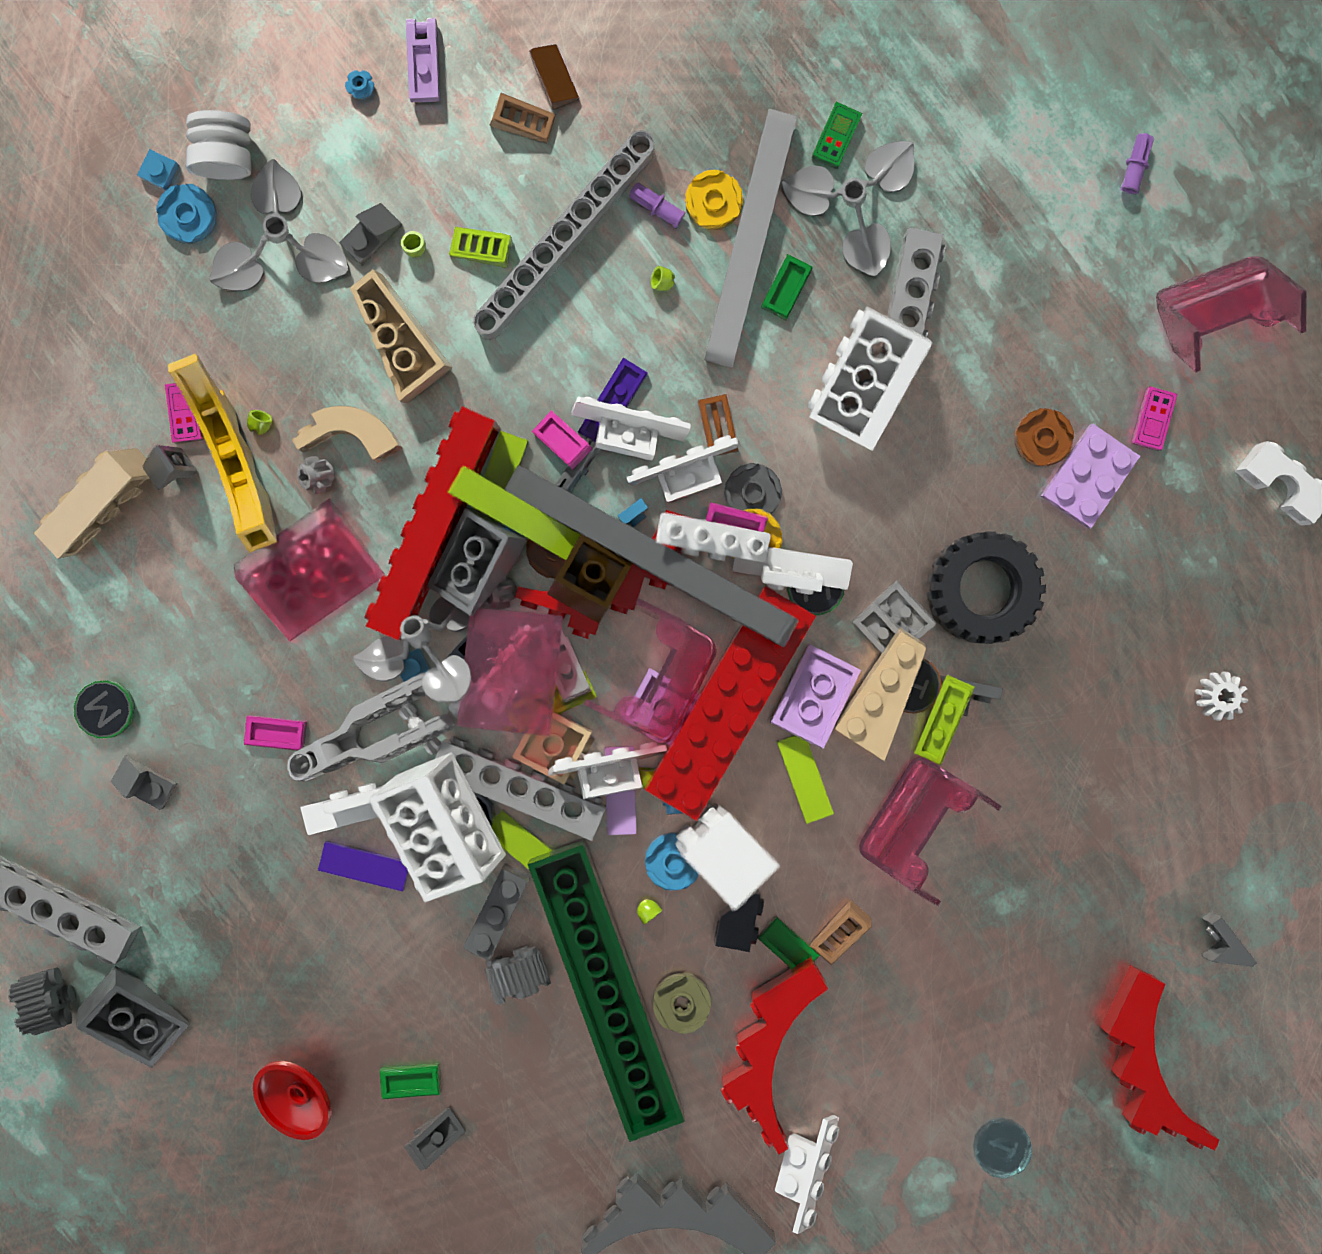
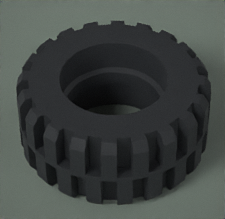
M993 531L964 536L955 540L951 545L946 546L941 551V556L934 560L932 564L933 572L928 574L927 583H930V591H927V598L932 601L933 607L930 609L933 615L938 616L940 619L939 624L944 629L951 631L953 636L972 643H1003L1010 641V638L1013 636H1020L1025 632L1027 625H1032L1036 621L1037 617L1034 615L1036 611H1041L1044 602L1040 601L1041 594H1046V585H1041V577L1045 576L1043 567L1038 568L1035 563L1039 560L1035 553H1029L1026 550L1027 545L1021 540L1015 541L1011 535L1005 533L997 534ZM984 560L1000 565L1010 581L1008 602L1000 612L989 616L978 615L970 611L963 602L960 592L961 578L965 570L973 563Z

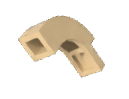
M332 406L312 413L311 415L317 425L309 424L301 428L297 432L298 436L292 439L296 448L305 453L332 436L339 434L353 435L361 440L371 458L377 463L402 449L398 439L387 425L372 414L350 406Z

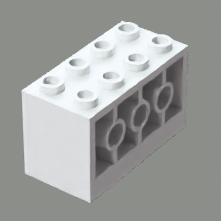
M867 306L864 312L861 310L857 311L850 325L854 329L850 338L843 337L836 351V355L840 356L835 365L832 363L828 365L821 380L825 385L821 391L815 390L807 408L811 410L809 418L873 451L932 342L923 335ZM880 341L884 342L885 353L880 352L878 355H875L874 349L871 346L874 343L879 344ZM869 369L871 379L860 381L857 372ZM854 396L857 404L846 407L843 399Z
M452 752L395 775L369 798L375 813L379 816L386 829L389 839L397 849L401 862L407 868L414 881L415 888L420 892L425 902L483 882L506 856Z
M717 803L713 806L710 804L706 805L699 816V820L692 827L687 824L676 835L678 840L675 842V845L682 856L734 910L779 867L739 823Z

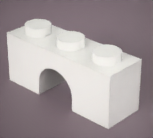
M1269 441L1256 444L1235 472L1256 489L1269 487L1275 478L1281 479L1286 484L1288 493L1285 501L1279 508L1301 526L1314 524L1322 514V480L1311 477L1306 472L1307 468L1300 462L1289 459L1284 454V449L1278 444Z

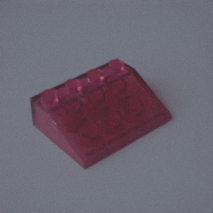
M330 498L277 534L276 543L255 550L234 564L235 579L289 641L298 637L385 575L350 523Z
M481 608L473 616L469 615L464 661L471 670L472 680L468 693L459 701L457 726L550 736L563 616Z

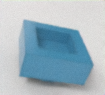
M149 149L137 176L166 191L173 180L179 164Z
M639 499L620 513L618 518L621 522L635 527L647 517L644 513L648 510V507L642 499Z
M421 648L410 652L409 657L403 659L405 669L400 676L403 682L431 669Z

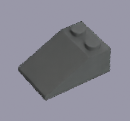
M465 508L427 587L468 615L473 616L514 567L528 539L479 510Z
M117 966L109 972L80 1005L77 1015L78 1030L150 1068L154 1066L189 1026V1022L143 981Z

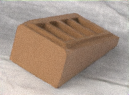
M500 93L489 125L506 132L547 143L556 114ZM504 108L510 109L507 119L502 117ZM516 111L521 112L518 123L513 122ZM527 115H532L531 124L528 128L524 126ZM539 118L544 119L541 132L535 130Z
M850 900L814 939L810 947L830 965H833L872 927V920L869 915ZM851 916L859 924L856 925L849 917ZM844 924L852 932L848 934L841 925ZM835 932L844 941L842 943L839 942L832 933ZM825 940L836 948L834 952L823 943Z

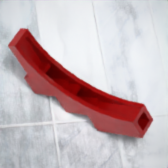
M669 510L665 511V513L688 517ZM658 529L652 537L654 540L657 538ZM663 544L668 548L676 551L677 553L683 555V553H681L682 547ZM632 564L611 603L610 609L623 614H627L628 609L634 611L644 578L650 579V586L663 590L666 589L667 585H672ZM518 586L515 598L521 599V606L537 610L538 605L549 608V615L562 619L565 618L566 614L571 615L567 627L573 628V635L589 639L590 634H597L600 622L597 623L547 594L548 591H538Z
M811 957L752 992L753 1002L750 1003V1006L758 1019L763 1017V1019L737 1034L738 1045L735 1048L743 1062H747L722 1076L723 1088H721V1092L729 1105L733 1103L738 1111L746 1107V1111L753 1123L759 1122L763 1129L761 1135L769 1148L774 1146L778 1155L788 1150L789 1147L785 1132L777 1118L772 1097L775 1059L782 1040L793 1021L810 1002L828 990L826 980Z
M1130 965L1100 1026L1108 1033L1107 1039L1122 1046L1111 1071L1119 1078V1084L1133 1090L1122 1115L1130 1122V1128L1143 1135L1148 1131L1158 1136L1161 1129L1174 1137L1178 1133L1187 1137L1186 1141L1199 1149H1203L1206 1146L1215 1151L1220 1140L1208 1129L1191 1120L1183 1113L1170 1095L1160 1073L1155 1052L1154 1027L1158 1004L1166 984L1157 977Z

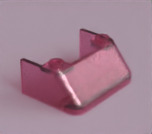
M1253 256L1244 258L1163 288L1156 294V307L1171 348L1195 373L1201 371L1200 350L1203 347L1200 336L1249 318L1265 327L1274 326L1285 320L1300 334L1306 332L1307 291L1263 257Z
M638 598L635 604L641 612L659 620L656 627L658 639L664 645L672 648L645 701L635 696H626L617 703L613 712L586 699L584 705L654 742L666 744L675 738L716 657L717 648L710 637L693 626Z
M919 757L914 759L906 768L862 837L859 850L863 857L909 890L939 906L941 901L922 888L923 883L927 879L929 868L927 863L918 857L949 808L957 813H964L972 808L977 799L982 800L998 811L1002 806L930 760Z

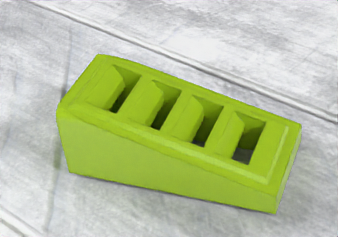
M455 227L449 256L507 268L512 237L511 235ZM462 236L467 237L464 251L459 250ZM473 238L478 239L475 253L470 252ZM484 240L489 241L487 254H481ZM495 243L500 244L498 256L493 255Z

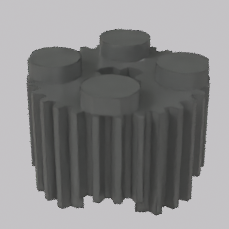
M522 946L512 951L514 956L502 958L501 955L491 958L490 961H485L487 968L484 971L496 1005L506 1003L504 998L512 996V998L518 997V1000L532 996L539 992V985L548 986L551 984L541 950L537 949L536 946Z
M58 967L21 977L18 983L10 985L11 989H9L10 995L8 997L10 1003H16L15 1008L19 1018L15 1019L16 1028H19V1032H22V1035L29 1033L31 1035H38L72 1023L70 1011L72 1008L70 1004L75 1001L76 995L73 986L64 983V978L62 979V974Z

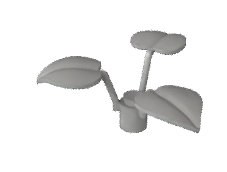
M910 141L892 142L875 149L868 156L865 163L866 174L874 180L862 181L858 178H850L843 184L842 188H838L834 193H831L834 188V178L826 168L821 166L802 168L782 180L783 190L787 199L798 211L805 215L818 216L824 214L829 208V198L834 199L839 196L843 197V201L847 206L855 207L860 230H852L846 235L842 244V251L848 264L870 276L878 275L886 265L890 255L891 241L889 233L881 224L875 223L865 227L861 205L866 199V187L875 186L879 183L884 191L895 192L900 191L909 184L914 172V143Z
M271 159L260 169L251 188V200L256 210L263 214L273 212L266 216L263 221L265 234L261 236V241L253 255L250 248L240 242L227 243L217 251L209 277L210 282L215 286L230 291H243L257 285L263 276V268L256 259L261 255L267 241L280 244L288 240L296 249L301 251L295 259L296 268L299 274L310 282H328L348 272L344 253L330 237L320 233H311L305 238L304 246H302L289 233L287 222L283 216L279 215V212L289 213L293 211L300 202L301 191L295 178L275 159Z
M441 596L431 607L429 619L432 623L427 619L422 620L418 616H410L401 624V638L403 642L389 636L379 638L361 653L353 656V660L358 668L368 677L377 681L387 682L396 679L404 672L405 664L403 659L409 657V643L414 648H424L436 664V667L429 669L424 675L423 690L434 701L457 703L466 696L470 689L472 680L471 670L468 664L456 655L449 656L441 663L429 646L432 638L429 628L443 631L447 627L451 632L463 631L475 621L478 610L473 616H470Z

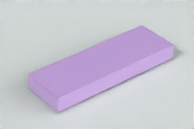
M634 746L605 747V756L612 755V750L629 747L630 751H634ZM635 790L606 795L607 835L636 834Z

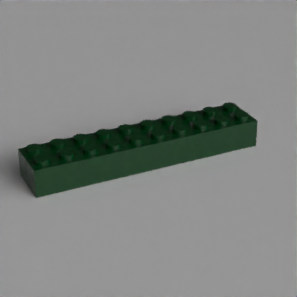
M585 839L531 858L528 862L529 871L629 1142L684 1123L683 1106Z

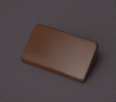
M557 44L530 49V58L552 109L555 110L578 100V93Z

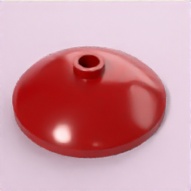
M274 1061L266 1064L256 1074L253 1081L255 1103L262 1116L276 1130L294 1139L310 1140L321 1135L328 1127L331 1120L330 1100L322 1083L310 1071L295 1063Z

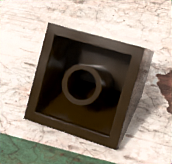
M580 534L547 594L599 623L633 563Z

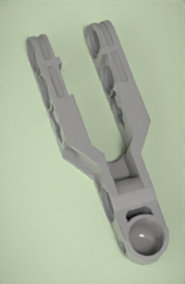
M425 672L352 707L339 730L294 752L290 756L287 765L288 773L294 780L306 782L324 773L338 770L358 759L384 763L450 731L455 727L450 712H448V714L437 716L427 722L422 720L418 722V726L402 734L395 733L365 749L360 746L358 736L362 726L427 695L422 685Z

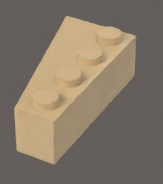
M371 270L350 287L365 324L368 325L373 343L384 362L386 373L396 390L395 394L399 402L409 403L453 368L383 274Z
M137 448L114 451L105 450L94 459L95 465L76 479L77 485L72 491L65 493L57 501L59 505L56 509L41 518L39 522L41 525L34 534L57 559L75 555L101 530V527L98 525L99 523L104 524L121 511L118 507L119 504L126 502L131 497L135 498L143 491L139 486L146 479H149L143 469V464L147 458Z
M899 628L835 724L837 731L883 761L886 760L925 654V643Z

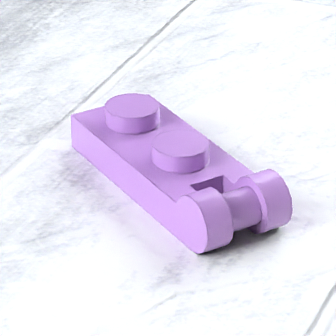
M427 18L426 22L406 19L409 99L411 102L440 101L438 27L436 18ZM417 34H427V39H417Z

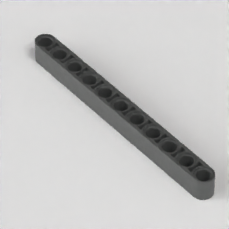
M517 466L504 489L575 532L583 534L639 568L782 647H785L799 622L788 613L667 546L657 543L656 540L522 466Z

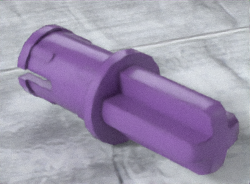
M1147 133L1136 136L1131 156L1126 160L1127 170L1120 188L1121 191L1128 194L1139 193L1144 172L1149 168L1148 158L1154 142L1153 136Z
M636 183L630 191L629 197L651 211L650 215L654 216L656 214L675 228L679 226L686 214L685 211L680 210L665 200V195L659 196L641 183Z

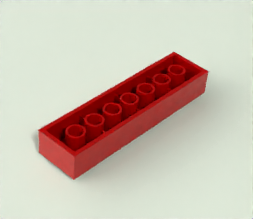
M463 406L460 412L455 411L451 417L449 428L452 430L447 440L443 438L438 447L437 455L440 457L436 466H431L426 474L425 482L428 484L424 493H419L415 499L413 510H416L412 521L407 520L401 531V537L404 539L400 548H395L390 556L389 564L392 565L387 576L383 575L378 583L376 591L380 593L376 603L371 602L365 613L364 618L368 619L366 627L398 641L402 640V622L410 616L419 615L430 590L427 584L467 506V503L451 495L448 491L462 466L478 475L481 474L501 429L495 420Z
M767 586L761 589L757 597L799 621L785 647L770 641L741 624L644 788L645 791L696 821L816 618L814 614Z

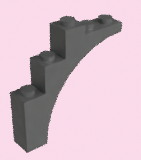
M636 1172L631 1178L625 1177L616 1187L615 1203L618 1206L613 1205L603 1216L604 1220L597 1227L592 1225L583 1234L581 1253L598 1254L607 1246L629 1235L665 1228L696 1230L727 1242L739 1249L743 1254H766L777 1243L774 1231L727 1182L722 1187H715L708 1194L707 1201L705 1202L682 1177L676 1183L674 1181L670 1182L663 1189L662 1196L660 1197Z

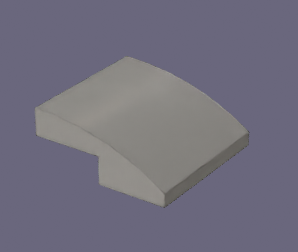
M898 580L853 620V623L881 653H883L899 628L920 639L936 625V621Z

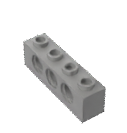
M909 227L904 234L888 317L904 325L902 316L906 314L913 316L916 325L907 328L927 338L928 330H924L926 319L931 318L934 308V302L930 301L932 290L936 291L939 284L940 273H936L937 263L943 261L946 245L942 244L943 234ZM914 259H924L927 263V269H918L914 264ZM908 287H918L922 294L921 298L911 297L908 293Z

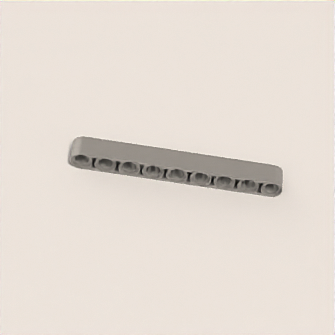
M773 109L768 110L705 361L733 367L796 123V115Z
M639 130L631 134L476 312L473 323L476 331L482 338L487 340L495 339L505 330L654 157V139L650 133ZM639 143H644L649 147L644 153H638L633 148ZM619 165H625L630 169L626 175H618L614 170ZM600 187H607L611 191L607 197H599L595 192ZM580 209H588L592 213L585 220L577 218L576 214ZM564 230L573 234L571 239L566 242L557 239V235ZM544 252L553 255L552 261L547 264H542L538 261L539 255ZM530 274L534 277V281L529 286H522L519 284L521 276ZM503 297H513L515 299L513 306L502 308L500 301ZM493 318L495 326L491 330L481 329V323L484 319Z

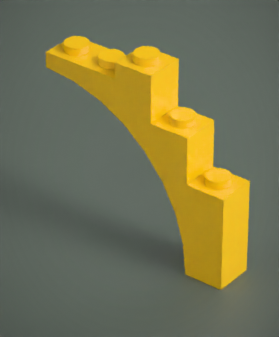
M197 354L168 364L169 373L190 407L213 456L228 498L237 536L249 553L276 543L277 538L269 495L256 476L252 452L239 433L236 411L224 391L218 389Z

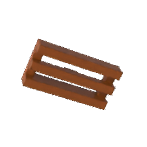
M727 394L698 400L708 448L714 446L705 405L710 404L716 434L719 439L723 437L716 403L722 402L728 435L732 439L736 438ZM736 448V449L727 451V452L722 453V454H719V455L722 456V455H726V454H728V453H735V452H738L739 449Z

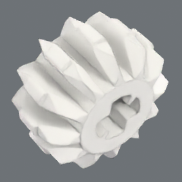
M1212 672L1209 675V680H1200L1204 689H1196V694L1202 695V699H1199L1196 704L1197 706H1205L1202 713L1205 716L1212 715L1213 720L1221 721L1223 717L1226 720L1234 719V712L1238 714L1243 712L1239 704L1247 703L1248 699L1242 697L1241 694L1248 689L1245 686H1239L1241 679L1236 676L1231 678L1229 672H1222L1220 675ZM1220 691H1223L1225 695L1224 697H1221L1223 701H1219L1218 698L1219 695H1222Z

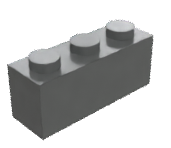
M506 863L503 865L463 949L490 961L530 879V875Z

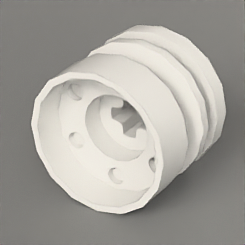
M219 110L195 111L188 114L186 117V126L188 127L186 138L194 144L189 145L186 149V169L196 176L209 179L235 180L248 177L251 174V154L244 147L251 143L249 136L251 123L249 119L242 115Z

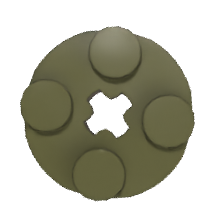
M677 973L665 978L654 992L653 1010L658 1022L664 1028L681 1034L692 1033L705 1024L711 1009V997L706 985L691 973ZM682 996L690 1000L687 1003L688 1008L686 1010H683L681 1007L675 1008L674 1004L677 1003L678 997Z

